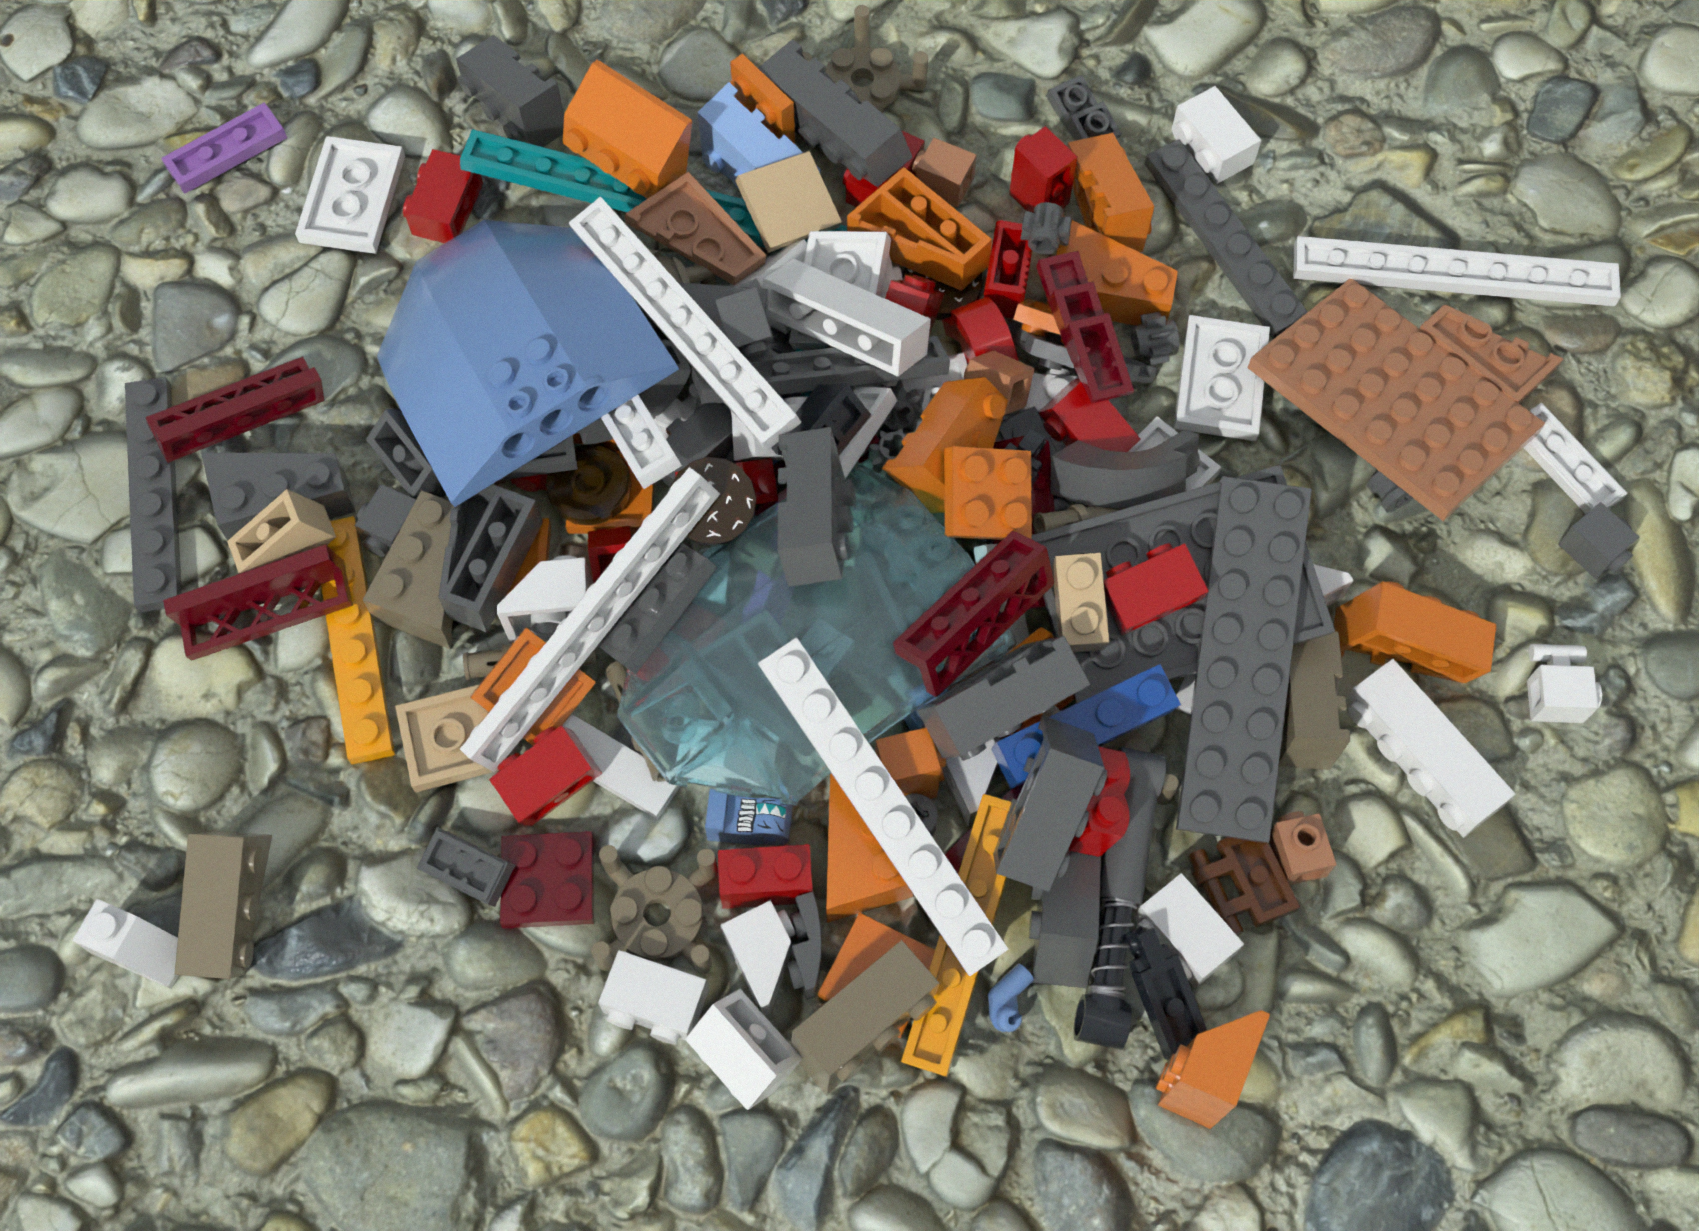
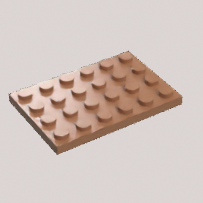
M1354 279L1347 280L1253 355L1247 367L1442 521L1447 519L1532 441L1546 424L1498 389L1494 384L1465 365L1462 360L1456 358L1435 343L1427 334L1420 332L1418 327Z

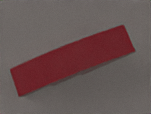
M1079 251L1039 259L1036 267L1049 306L1070 359L1091 403L1133 394L1134 388L1110 314H1104L1094 281L1088 282Z

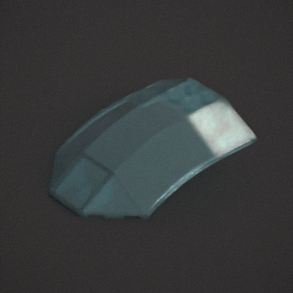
M856 462L845 479L846 481H853L856 492V506L850 507L854 530L852 533H847L851 548V558L844 560L843 578L839 580L788 587L777 551L778 503L755 516L746 531L737 539L726 544L712 546L702 554L718 568L635 675L627 669L617 712V718L669 784L687 787V783L715 787L716 792L751 798V794L780 798L781 803L797 806L800 799L831 774L758 665L760 661L796 637L868 743H871L896 723L935 698L926 692L920 669L896 655L892 642L968 573L975 564L953 537L945 536V528L909 489L899 486L860 462ZM1010 628L944 691L1016 647L1017 641ZM977 629L971 634L968 644L974 639ZM948 656L936 667L937 674L944 668Z

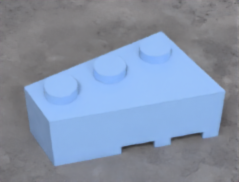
M728 82L697 113L703 162L711 171L715 173L720 172L732 180L739 190L735 181L738 175L802 154L803 152L785 135L778 139L761 123L765 116L757 108L752 113L734 97L738 90Z

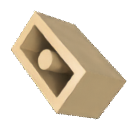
M286 489L227 542L240 574L325 544L328 545L336 538L324 505Z
M1101 553L1055 556L1052 571L1058 637L1065 636L1073 652L1105 650L1109 643Z

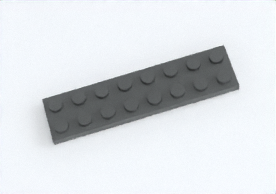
M1225 476L1220 480L1207 581L1209 592L1205 597L1176 830L1269 843L1311 488Z

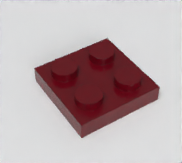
M592 831L501 836V858L515 865L500 898V925L503 929L594 924V836Z

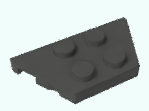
M1008 320L1007 326L1013 342L1027 353L1039 357L1038 364L1055 370H1062L1063 366L1074 368L1064 343L1060 342L1061 336L1046 332L1045 336L1035 335L1022 330V323ZM1123 356L1131 382L1153 383L1158 367Z

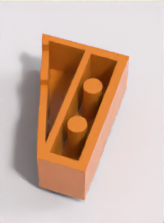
M1114 133L1068 142L1067 147L1078 157L1072 190L1085 226L1129 248L1143 252L1147 235H1150L1152 231L1151 219L1155 206Z
M904 167L847 215V231L888 233L891 238L889 256L892 262L961 291L989 266L992 239Z
M1072 220L1069 243L1067 246L1059 244L1056 255L1079 251L1088 282L1094 281L1104 314L1109 313L1111 320L1114 322L1136 326L1142 324L1141 315L1160 312L1161 316L1165 315L1167 321L1173 303L1178 271Z
M986 377L944 382L920 415L923 420L915 432L906 434L901 441L904 446L895 459H889L882 469L930 513H945L944 448L960 446L993 449L1008 400Z
M1382 581L1336 608L1333 626L1335 631L1339 633L1341 657L1344 656L1346 650L1371 655L1370 663L1381 666L1385 664V659H1394L1395 661L1411 664L1410 672L1460 683H1467L1491 672L1497 624L1479 618V615L1473 611L1455 609L1442 604V601L1436 597L1418 595L1405 590L1401 584L1390 581Z
M831 772L826 904L827 923L914 896Z

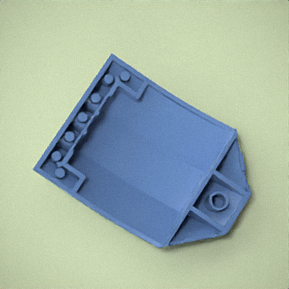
M494 220L479 222L415 262L377 354L384 376L410 429L454 507L679 370L677 364L633 297L572 228Z

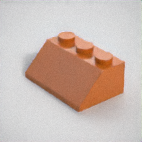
M597 59L591 64L564 113L563 144L574 153L583 156L598 166L603 172L612 175L630 187L635 193L641 194L648 199L686 174L692 119Z
M1260 1010L1196 1035L1187 1047L1180 1044L1176 1054H1172L1169 1062L1164 1064L1156 1083L1155 1089L1162 1092L1158 1106L1209 1129L1214 1127L1237 1105L1270 1014Z

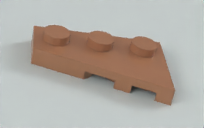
M689 172L625 214L626 224L692 262L705 267L732 285L737 284L765 264V253Z
M1443 305L1419 328L1420 332L1427 334L1435 343L1456 358L1462 360L1465 365L1494 384L1519 404L1549 377L1563 361V358L1553 353L1545 357L1528 349L1530 343L1518 337H1515L1513 341L1493 333L1489 324L1448 305Z

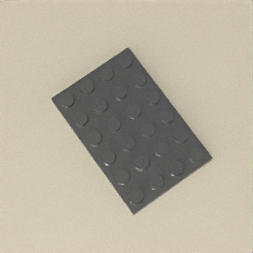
M1281 464L1234 477L1287 485ZM1220 482L1032 535V540L1047 547L1051 569L1055 556L1101 553L1103 580L1107 579L1105 572L1127 561H1130L1132 567L1148 560L1146 553L1163 544L1170 543L1172 548H1175L1185 543L1207 587ZM1306 541L1293 645L1331 635L1335 632ZM1053 585L1043 595L1055 637H1058ZM1205 597L1196 603L1123 636L1106 604L1109 643L1105 650L1073 652L1090 683L1089 686L1073 694L1075 703L1077 704L1159 664H1161L1168 680L1196 673Z

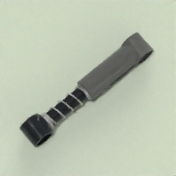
M1119 747L1117 751L1125 752L1130 766V782L1124 793L1129 807V825L1125 835L1103 854L1100 873V901L1104 905L1100 907V911L1104 916L1103 923L1099 927L1100 944L1095 951V954L1098 956L1097 964L1091 970V974L1095 978L1094 983L1088 987V994H1082L1079 999L1073 1028L1075 1041L1120 1050L1126 1045L1132 1017L1131 1005L1124 1001L1125 995L1123 990L1126 988L1122 985L1124 969L1129 968L1125 964L1127 948L1130 946L1125 934L1129 933L1130 927L1134 926L1131 923L1132 910H1136L1143 903L1156 803L1162 791L1166 774V757L1164 755Z

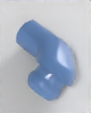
M1020 963L997 982L988 994L989 1018L998 1031L1013 1032L1019 1028L1022 1022V1015L1018 1011L1017 996L1034 981V978Z

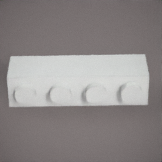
M792 259L763 278V289H768L765 312L766 316L895 376H900L927 355L931 321L928 317L796 259Z
M1394 659L1355 686L1347 697V711L1354 723L1369 731L1377 740V746L1381 753L1388 760L1396 762L1407 774L1411 787L1418 794L1426 796L1438 809V815L1442 822L1451 830L1457 831L1463 838L1503 808L1516 795Z

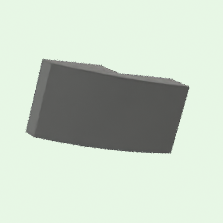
M1083 75L1048 90L1046 97L1075 140L1114 133L1116 139L1121 136L1122 133L1105 102L1097 103Z
M813 892L796 897L797 912L791 913L790 917L797 939L806 938L807 941L793 945L792 954L794 960L786 962L794 990L803 987L806 1000L816 996L822 961L820 920Z

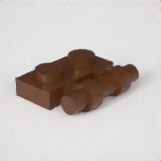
M1225 838L1216 845L1222 858L1219 861L1211 863L1205 849L1197 850L1188 856L1195 870L1192 876L1197 887H1203L1212 908L1237 936L1244 933L1237 918L1240 914L1248 912L1255 928L1295 913L1300 908L1269 843ZM1230 875L1240 897L1229 900L1219 879Z

